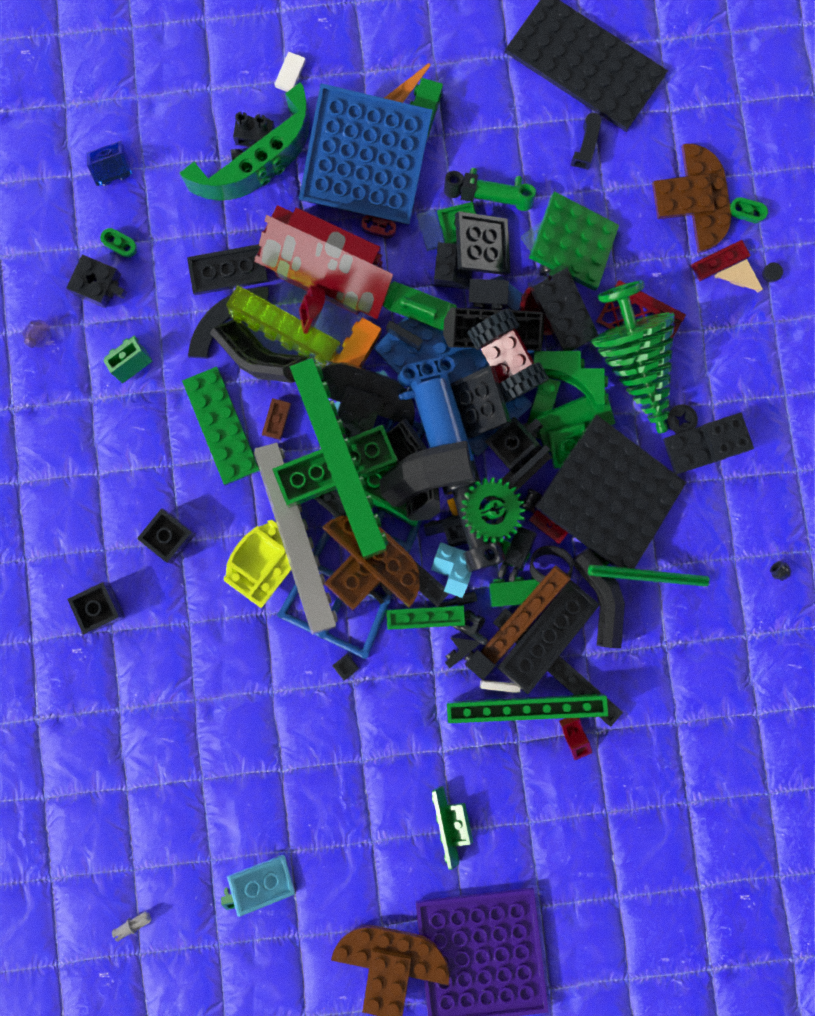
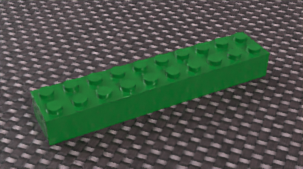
M313 358L289 366L364 560L385 552L386 546L389 545L385 532L380 533L378 528L381 527L378 514H373L371 510L374 508L370 494L366 495L364 492L367 489L363 476H358L357 471H360L355 456H350L352 447L348 437L343 438V434H345L341 419L336 420L335 416L338 415L334 401H329L328 399L331 395L326 381H321L324 377L319 363L315 364Z

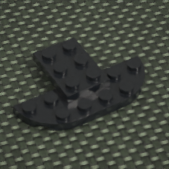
M344 362L330 363L321 368L324 377L321 381H326L331 395L329 399L340 402L337 409L338 415L335 417L336 420L341 419L345 431L343 438H350L372 429L377 415L397 422L407 419L410 425L413 426L415 409L412 398L407 400L399 399V394L407 392V389L395 379Z

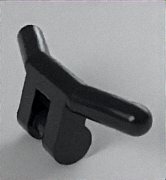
M469 609L466 610L464 613L465 626L451 627L470 636L482 645H486L488 639L479 633L485 623V618L480 615L476 616Z

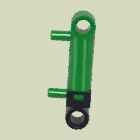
M471 168L469 173H465V177L458 171H450L445 176L444 194L450 198H457L461 195L460 200L473 202L474 198L515 205L521 211L530 210L534 203L536 189L530 184H522L523 179L521 176L515 178L514 185L478 179L476 168Z

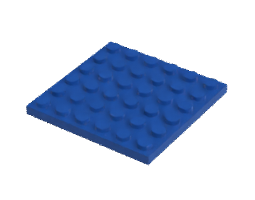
M321 83L299 200L409 225L432 110Z

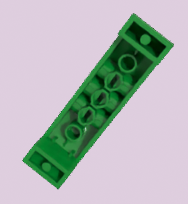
M298 83L285 93L289 112L293 116L209 179L195 162L179 172L187 189L195 195L206 199L218 201L232 200L252 193L259 187L267 185L275 175L282 174L285 168L300 154L309 133V111L303 85Z

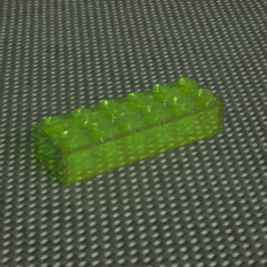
M237 285L226 304L233 320L239 323L241 321L247 323L248 328L255 332L259 330L265 333L264 336L267 339L281 342V346L289 351L294 349L298 352V355L306 356V359L313 358L314 363H319L320 368L332 363L335 355L340 351V341L314 327L308 334H304L300 319Z

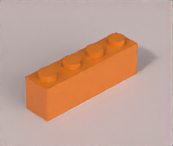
M363 317L359 322H355L351 330L353 331L352 335L344 340L342 344L343 350L340 354L337 353L332 363L344 362L359 367L364 365L382 334V328Z

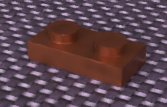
M272 398L262 431L263 436L281 440L291 403Z

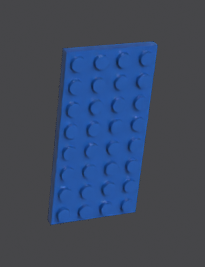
M407 317L397 325L423 340V346L419 351L390 333L373 347L397 374L407 364L442 356L451 357L455 362V368L448 375L450 384L490 366L481 350H476V348L448 347L443 331ZM441 365L443 370H447L445 365ZM423 369L425 374L430 375L427 369ZM405 373L407 378L412 379L409 373ZM524 394L506 403L510 419L513 417L519 419L533 405ZM502 426L469 439L471 450L477 457L489 447L485 441Z

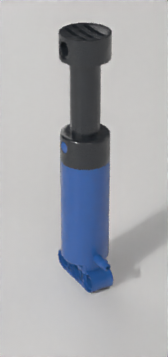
M442 356L407 364L400 371L397 378L400 385L404 387L411 386V391L399 394V399H415L429 447L433 448L466 440L468 442L474 481L442 487L445 495L453 494L470 550L463 553L468 572L481 570L507 561L501 542L492 543L490 537L487 542H484L483 535L477 539V532L471 534L470 530L472 527H465L468 520L462 519L466 515V513L461 511L462 508L466 507L462 504V500H468L464 494L466 492L471 493L469 487L473 486L475 488L477 481L481 484V478L448 377L455 368L454 360L451 357ZM441 365H445L447 370H443ZM423 369H427L430 375L425 374ZM405 373H409L412 379L407 378Z

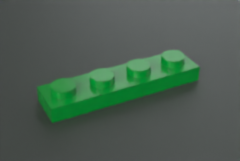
M464 606L386 610L387 630L465 626Z

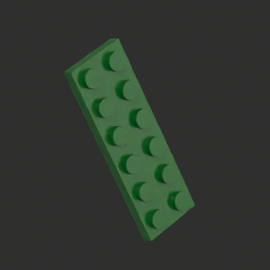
M218 367L182 380L223 484L226 486L260 472Z

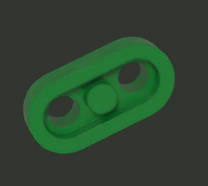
M738 197L730 204L733 217L752 223L762 222L768 214V209L763 203Z
M107 228L101 233V242L108 249L126 258L136 254L137 245L130 237L113 228ZM110 238H115L113 242H109ZM126 247H131L129 251H125Z

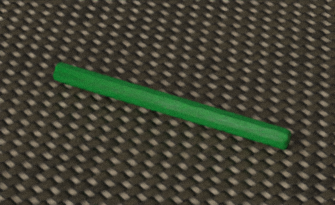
M600 565L588 566V575L695 586H709L710 584L708 576Z

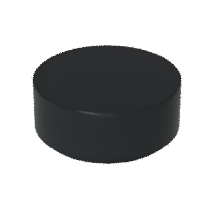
M775 262L769 263L762 271L763 278L770 283L778 281L783 275L781 265Z

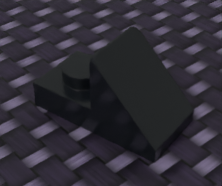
M449 637L459 650L455 651L453 649L445 656L447 658L444 661L450 669L480 643L476 640Z

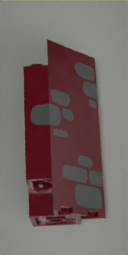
M277 205L271 217L266 215L264 222H267V226L261 233L259 241L261 248L254 262L275 271L278 278L307 292L310 285L325 289V300L356 315L360 311L378 319L393 278L392 273L383 270V267H381L383 255H381L380 246L299 208H295L294 212H291Z

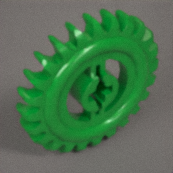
M494 477L490 479L489 483L487 478H484L482 485L477 481L475 483L476 488L470 486L469 490L471 493L466 492L464 494L468 500H462V504L466 506L461 509L462 512L466 513L462 519L468 520L465 527L471 526L470 533L477 532V539L483 535L484 542H487L489 537L492 543L496 542V538L503 542V536L510 539V533L517 534L514 527H522L518 521L525 519V517L519 515V513L526 511V509L519 508L524 501H517L521 493L514 495L516 487L508 489L510 482L502 485V478L497 483H495ZM495 496L500 499L490 501L485 504L483 509L479 510L480 503L484 498ZM492 507H493V508H496V509H497V508H501V509L497 510V512H495V511H493V512H492V511L486 512V511L490 510ZM506 511L504 520L497 525L488 524L481 518L485 516L487 519L494 520L501 517Z

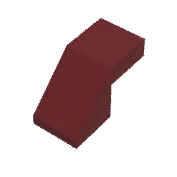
M564 718L560 720L562 733L574 760L592 754L590 742L583 731L580 718Z

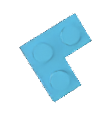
M440 542L431 570L449 576L444 592L462 598L472 573L468 572L463 553L466 551Z

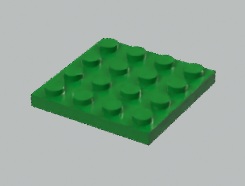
M554 191L550 197L529 258L552 270L563 265L568 268L573 281L595 291L599 287L619 224Z

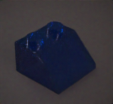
M122 141L86 153L87 167L96 186H107L116 179L124 180L132 174L131 165Z

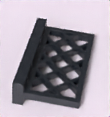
M545 445L515 474L509 471L502 478V485L510 482L508 489L516 487L515 493L552 458L548 453L550 449ZM488 496L485 498L488 502L492 500H500L495 496Z

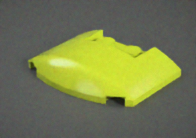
M273 520L267 521L268 523L262 526L255 527L241 539L230 555L226 565V577L224 576V581L261 609L291 571L277 524Z

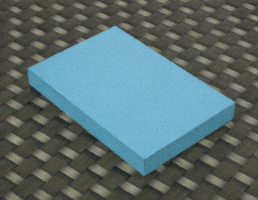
M280 855L227 876L238 917L295 895L285 855Z

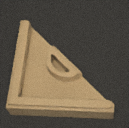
M747 259L715 275L716 279L720 278L743 288L747 287L756 290V292L763 290Z

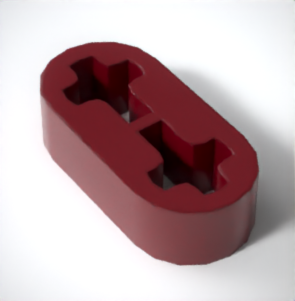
M368 215L362 219V229L367 234L387 239L392 238L396 234V225L392 220ZM369 221H373V225H371L370 228H367L366 223H369ZM390 225L392 230L386 233L384 228Z

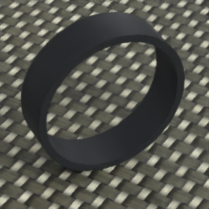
M543 546L532 554L530 573L539 583L544 579L545 575L536 570L533 562L542 555H556L564 559L570 567L569 572L566 574L571 577L574 562L572 556L566 550L557 546Z

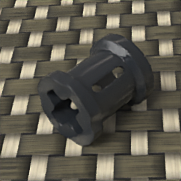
M528 489V495L520 507L535 513L534 507L542 495L535 490Z

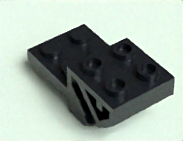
M742 412L663 439L675 475L754 449Z

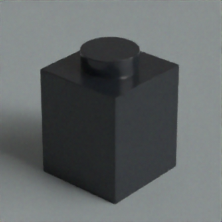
M477 649L474 652L468 653L464 658L466 660L464 664L482 680L495 667Z

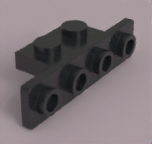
M492 507L490 510H488V511H486V512H489V511H492V512L495 511V512H497V510H499V508L496 509V508H493V507ZM452 515L438 521L432 520L424 524L426 536L445 532L448 545L452 547L468 543L459 515Z

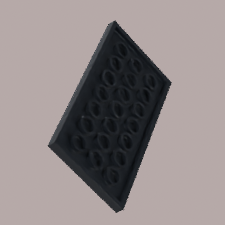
M540 0L505 48L507 55L625 132H627L668 72V70L560 0Z

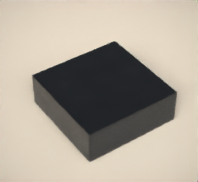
M348 653L332 665L343 681L359 669Z

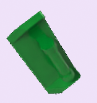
M395 281L390 284L383 303V307L389 311L443 331L444 318L450 308H457L455 304Z

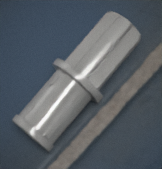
M145 911L133 919L129 918L126 920V923L113 929L112 936L115 938V941L119 942L131 933L135 934L138 929L150 923L151 917L149 912Z

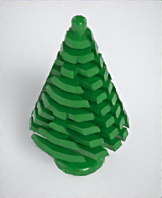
M639 280L614 287L598 295V299L602 303L618 300L624 324L598 334L599 336L592 339L591 342L595 347H599L598 352L601 356L607 357L605 362L608 366L613 367L612 371L614 374L622 376L619 378V381L624 386H629L626 390L629 394L636 396L633 398L636 404H642L641 410L645 414H650L647 418L650 423H656L657 432L665 433L668 431L665 420L669 417V411L663 409L669 406V399H665V397L670 395V387L665 386L671 380V375L668 373L671 371L672 363L668 361L672 359L673 353L669 349L673 346V338H670V336L674 333V326L671 324L674 322L675 314L660 313L636 319L629 296L644 289V281Z

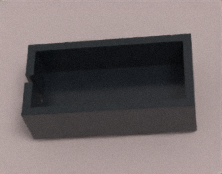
M560 265L547 272V277L542 275L528 283L540 311L544 312V320L560 351H572L599 336L567 267Z

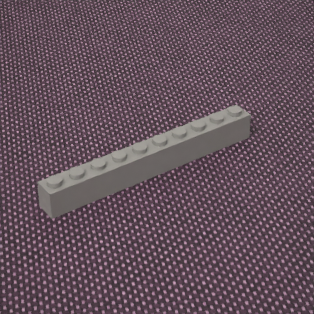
M278 443L255 448L256 461L311 634L332 629L336 626L338 619L335 611H331L329 605L332 601L329 592L326 593L323 586L325 578L323 574H319L317 568L320 566L317 555L314 556L312 552L314 548L312 538L307 537L306 530H308L306 520H302L300 512H302L301 504L291 508L287 507L272 470L284 464V451L278 447Z

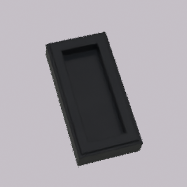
M389 321L386 326L388 333L418 351L423 346L421 338L396 323Z

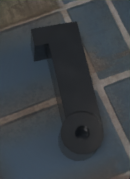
M592 112L586 116L583 124L585 132L580 152H574L571 166L589 169L601 126V116Z

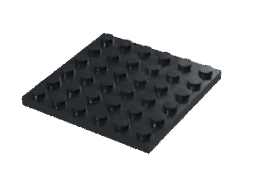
M595 415L534 508L614 567L635 569L687 482L675 475V473L598 415Z

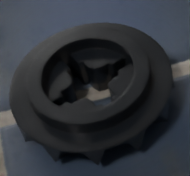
M681 404L669 411V417L666 422L669 425V429L673 430L675 434H679L696 428L698 417L693 408ZM684 414V420L687 423H682L679 426V420L676 417H681Z

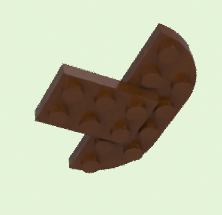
M683 144L681 149L686 177L656 180L652 183L657 219L692 215L697 253H703L714 248L725 237L731 224L726 176L721 162L710 150L695 144Z
M347 516L336 517L323 526V529L351 554L324 585L352 611L379 582H382L408 607L413 604L420 587L419 570L412 556L390 535L385 532L389 543L386 546L385 552L364 560ZM378 527L380 533L385 532L381 527Z
M364 925L354 928L340 939L331 958V961L369 968L362 1013L376 1016H403L409 977L449 985L450 971L446 957L443 956L433 941L419 934L381 926Z

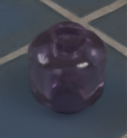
M40 319L37 321L31 320L22 331V336L25 339L24 343L31 348L43 347L51 338L50 326Z

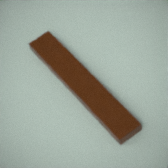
M555 565L480 652L492 663L496 664L567 584L571 577Z

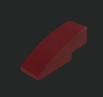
M310 285L301 303L299 314L304 334H308L313 329L325 303V289Z

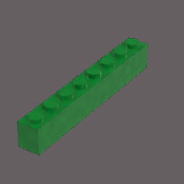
M605 694L447 702L448 723L608 716L607 696Z

